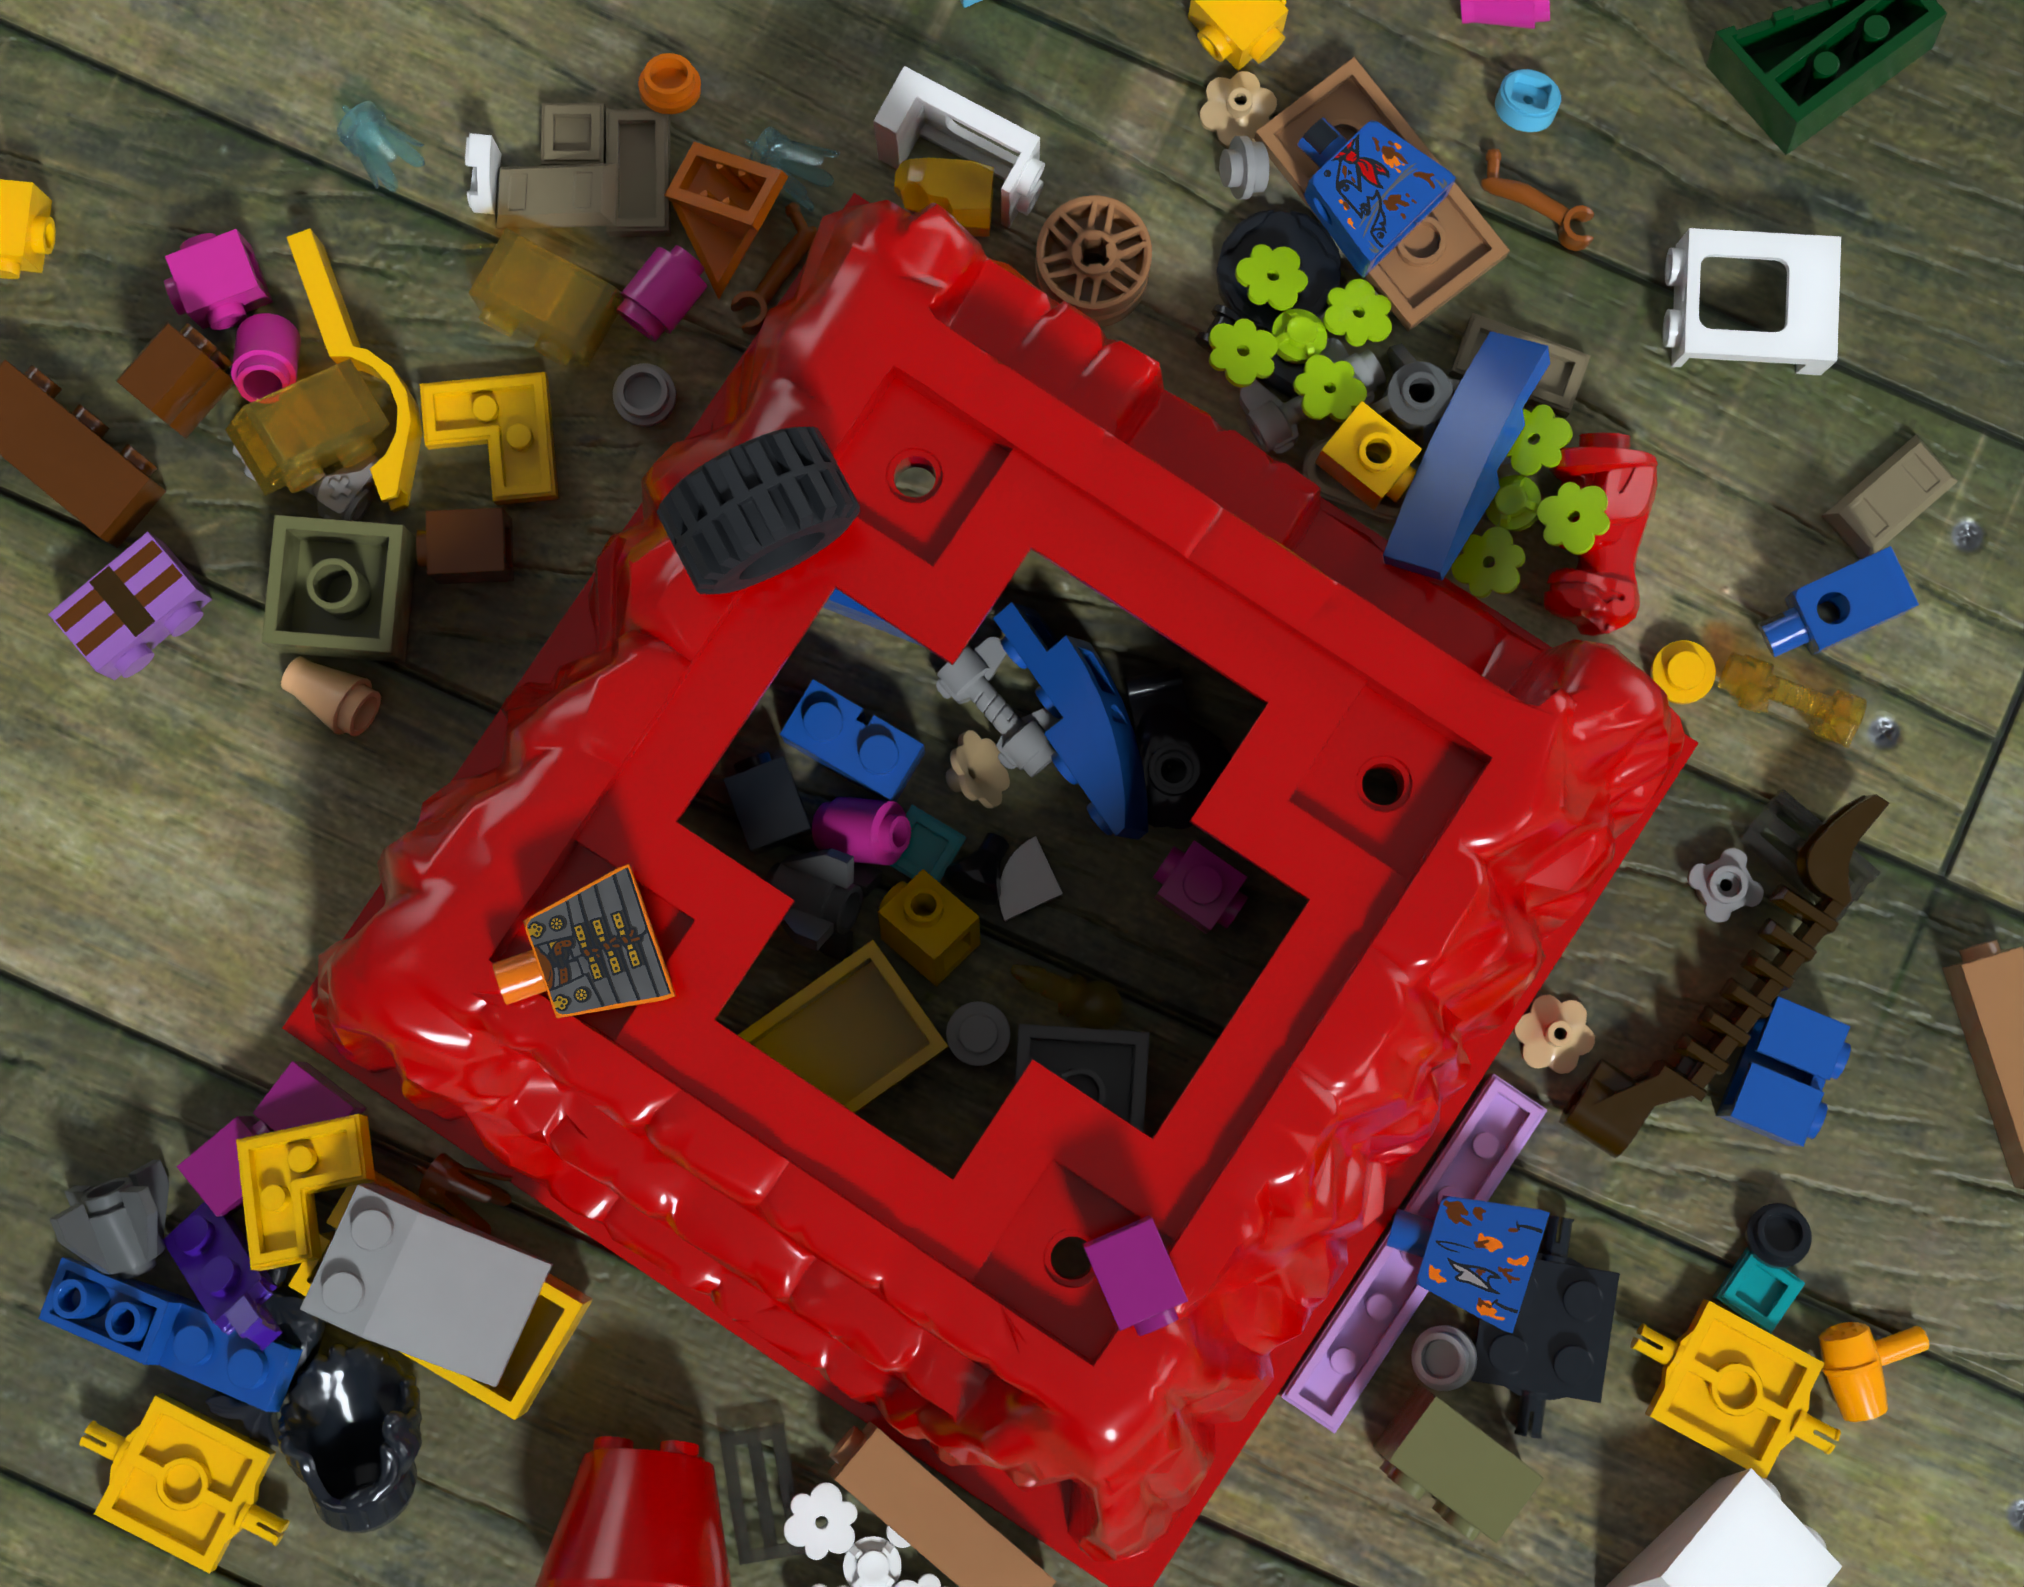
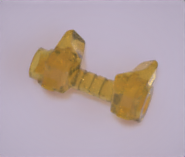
M1732 652L1729 655L1721 672L1718 687L1729 691V695H1731V698L1739 707L1760 713V711L1768 713L1772 701L1782 703L1784 706L1812 716L1808 729L1814 731L1815 735L1823 737L1828 741L1838 742L1842 746L1849 748L1864 717L1867 706L1866 699L1841 689H1837L1830 696L1774 675V664L1749 654L1742 656Z

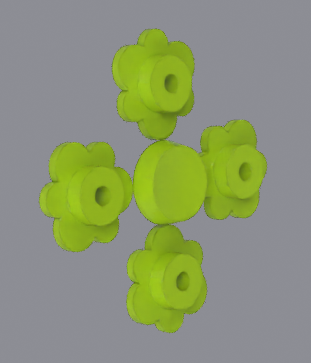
M1256 245L1252 249L1250 257L1244 258L1238 263L1235 269L1236 279L1241 285L1249 288L1247 296L1252 303L1262 305L1268 302L1274 309L1284 312L1275 319L1272 334L1265 330L1256 331L1255 324L1249 319H1239L1235 322L1234 326L1226 323L1214 326L1208 337L1209 344L1213 349L1209 356L1210 366L1217 371H1225V376L1232 385L1244 388L1250 386L1256 377L1264 379L1271 376L1274 371L1272 358L1276 353L1289 363L1305 364L1304 373L1298 375L1293 383L1295 392L1303 396L1301 408L1304 414L1313 420H1323L1330 416L1336 422H1345L1352 413V409L1356 408L1361 401H1365L1367 390L1360 380L1353 378L1354 368L1349 362L1338 361L1334 364L1328 357L1319 355L1327 344L1326 329L1335 335H1345L1346 341L1355 347L1364 345L1367 339L1373 342L1384 341L1392 330V323L1387 317L1391 310V302L1383 295H1375V290L1368 281L1353 279L1346 285L1345 289L1336 287L1330 290L1327 295V303L1330 307L1323 316V322L1315 314L1307 310L1291 309L1297 301L1298 292H1302L1308 284L1307 275L1303 271L1298 270L1300 267L1299 255L1289 247H1278L1272 251L1267 245Z
M1538 405L1533 409L1532 413L1523 409L1525 427L1506 456L1511 458L1513 469L1520 475H1509L1499 479L1500 488L1486 509L1487 517L1496 526L1489 528L1482 537L1476 534L1470 535L1462 548L1464 553L1459 555L1452 564L1454 578L1461 584L1469 585L1470 592L1477 598L1489 596L1492 590L1497 594H1509L1519 585L1520 574L1517 568L1524 564L1526 555L1520 546L1513 545V537L1509 531L1524 530L1539 519L1546 526L1543 537L1549 545L1560 546L1563 544L1570 553L1583 554L1592 548L1595 542V535H1602L1610 528V519L1604 513L1608 506V497L1600 487L1587 486L1581 489L1576 483L1567 482L1559 488L1558 496H1549L1541 501L1539 488L1531 479L1526 477L1537 473L1542 465L1547 468L1557 466L1562 458L1560 449L1567 446L1572 439L1573 431L1570 424L1563 418L1555 417L1554 411L1548 405ZM1540 439L1537 444L1532 445L1534 440ZM1580 516L1578 521L1572 522L1574 517ZM1495 562L1493 567L1487 568L1489 563Z

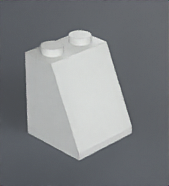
M1750 1468L1718 1479L1605 1587H1827L1842 1566L1826 1549V1543L1814 1529L1803 1524L1781 1501V1495L1777 1488L1769 1480L1758 1476Z

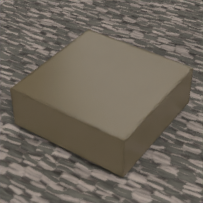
M542 103L541 165L606 163V107L604 103Z

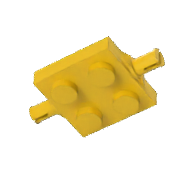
M1703 1299L1688 1330L1676 1342L1647 1327L1644 1323L1637 1329L1636 1333L1657 1344L1658 1347L1655 1348L1641 1339L1633 1337L1630 1348L1664 1365L1661 1383L1645 1412L1647 1416L1745 1469L1752 1468L1762 1478H1767L1780 1451L1795 1436L1820 1449L1827 1455L1836 1447V1445L1817 1436L1813 1432L1816 1430L1832 1440L1839 1441L1840 1429L1834 1428L1807 1413L1809 1410L1810 1392L1825 1364L1824 1362Z
M163 1393L155 1395L141 1424L126 1438L93 1420L84 1431L87 1435L82 1436L80 1439V1446L86 1447L113 1461L109 1485L94 1515L209 1574L216 1570L231 1539L242 1529L277 1546L285 1534L283 1532L289 1526V1520H285L256 1505L259 1485L276 1451Z

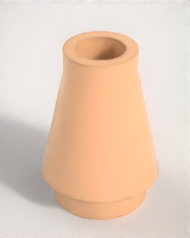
M302 656L295 658L288 665L282 676V689L294 695L337 735L348 733L354 737L359 736L370 726L379 710L381 695L378 691L372 689L371 681L367 678L313 663Z

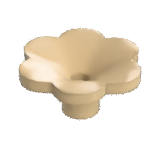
M1248 71L1238 72L1231 79L1218 77L1210 81L1206 88L1207 102L1200 110V122L1206 130L1216 132L1219 143L1226 148H1229L1235 136H1248L1252 142H1256L1254 140L1255 132L1270 121L1269 118L1274 114L1277 107V99L1272 91L1260 87L1258 78L1255 74ZM1236 101H1242L1244 105H1238Z
M973 730L961 733L958 737V747L952 749L950 754L953 768L948 769L946 772V781L951 790L954 792L962 791L969 800H979L986 808H994L1000 805L1002 802V791L1008 789L1010 784L1009 774L998 759L1000 751L997 749L995 742L989 738L981 740L980 736Z
M1542 995L1534 999L1530 1007V1013L1524 1014L1514 1028L1516 1038L1523 1043L1522 1058L1527 1065L1536 1069L1548 1066L1555 1073H1569L1576 1068L1579 1056L1592 1050L1595 1044V1035L1585 1025L1587 1012L1581 1003L1575 1000L1561 1003L1551 995ZM1557 1028L1562 1031V1038L1560 1040L1554 1036V1031Z

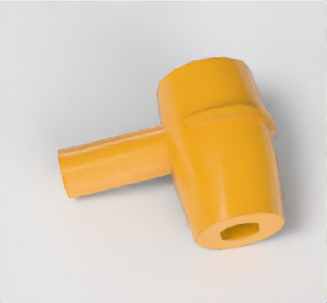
M1845 1322L1827 1328L1818 1337L1822 1361L1825 1363L1822 1372L1827 1377L1841 1417L1845 1421L1850 1422L1874 1419L1887 1412L1888 1403L1882 1366L1929 1349L1927 1334L1920 1326H1914L1874 1341L1868 1325L1859 1322Z

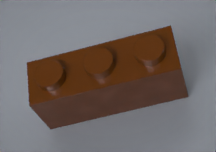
M4 360L0 365V455L98 537L118 548L166 493L163 487L150 478L157 470V467L128 443L120 452L103 439V436L110 428L81 404L73 412H70L59 403L55 397L62 391V388L31 364L23 373L7 360Z

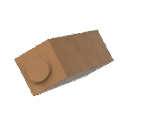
M1995 939L1959 950L1963 962L1949 965L1942 969L2014 1187L2024 1189V948L2022 946L2001 950L1998 940Z
M870 1421L862 1431L856 1426L849 1429L831 1451L829 1457L835 1463L828 1471L830 1476L959 1587H1052L1057 1582Z

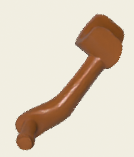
M1489 149L1487 151V178L1482 179L1480 182V186L1484 191L1518 202L1559 224L1557 230L1558 240L1568 250L1579 251L1590 245L1594 237L1590 235H1577L1570 228L1571 221L1587 222L1592 220L1594 212L1589 207L1580 205L1569 209L1531 185L1516 180L1499 178L1500 150Z
M796 202L788 204L785 207V213L791 219L798 233L783 248L755 291L740 292L732 300L731 309L733 312L740 311L747 306H755L761 310L756 319L748 321L742 326V331L745 334H758L767 314L768 304L808 251L817 232L815 226L809 227L801 213V208Z

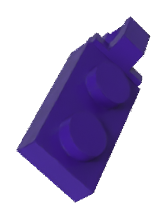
M203 1202L163 1239L165 1246L212 1323L217 1325L227 1335L236 1330L241 1338L244 1339L246 1337L263 1351L283 1333L264 1304L273 1295V1291L277 1286L267 1270H251L248 1241L231 1215L217 1217L209 1206Z

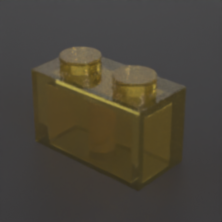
M507 228L504 230L469 291V295L477 307L482 310L478 317L482 322L509 337H512L516 329L537 340L533 346L537 352L565 367L570 359L588 368L618 315L616 309L623 302L617 287Z
M348 359L243 406L225 431L266 496L285 486L288 487L291 493L299 492L320 480L325 475L322 469L340 461L344 468L358 464L377 451L374 442L390 423L351 359Z

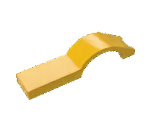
M310 228L287 236L286 238L330 358L342 371L366 372L385 381L391 388L397 405L396 433L386 454L370 468L381 501L383 503L388 502L393 512L407 508L409 506L423 434L419 406L396 371L368 349L360 347L322 242Z

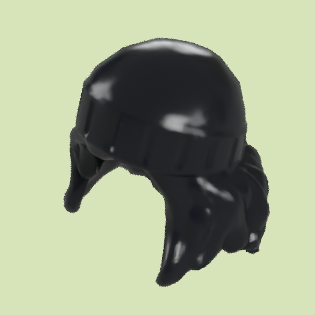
M369 1341L357 1342L350 1348L340 1343L333 1344L330 1347L328 1356L316 1354L307 1368L298 1373L297 1384L287 1391L289 1403L285 1404L280 1411L281 1417L278 1420L280 1436L277 1440L281 1453L286 1456L288 1465L298 1478L306 1483L319 1517L327 1525L342 1532L352 1534L366 1533L382 1528L396 1519L407 1508L413 1496L417 1480V1468L414 1460L422 1445V1434L420 1432L422 1420L420 1390L416 1386V1378L413 1375L407 1374L402 1369L398 1360L390 1357L389 1353L381 1346L375 1347Z

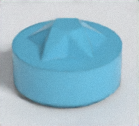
M1530 69L1516 70L1509 73L1503 79L1495 98V109L1501 120L1508 126L1523 132H1538L1546 129L1553 122L1561 103V93L1556 83L1547 75Z

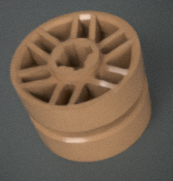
M1090 195L1075 198L1064 203L1047 218L1039 233L1036 247V283L1038 289L1058 303L1066 301L1095 320L1100 327L1110 326L1123 320L1135 310L1147 288L1152 261V244L1149 232L1138 214L1126 204L1116 199ZM1098 258H1100L1102 261H1104L1103 265L1100 263L1090 264L1088 267H1086L1082 264L1083 260H1085L1086 262L1097 261Z

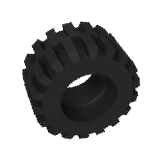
M805 426L780 429L758 436L704 463L673 487L658 506L657 516L697 592L700 594H723L763 582L818 553L846 531L858 516L860 506L821 432L816 427Z

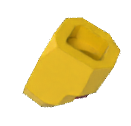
M930 157L908 159L901 162L895 171L894 192L901 198L905 209L911 214H915L933 202L950 213L972 236L990 237L994 167L972 160Z

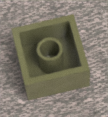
M275 515L262 643L283 654L405 663L416 560V537L404 525Z
M1420 1384L1416 1386L1373 1445L1385 1458L1379 1469L1387 1474L1388 1478L1419 1501L1426 1491L1435 1496L1438 1500L1432 1506V1509L1472 1542L1482 1532L1497 1544L1544 1479L1540 1474Z

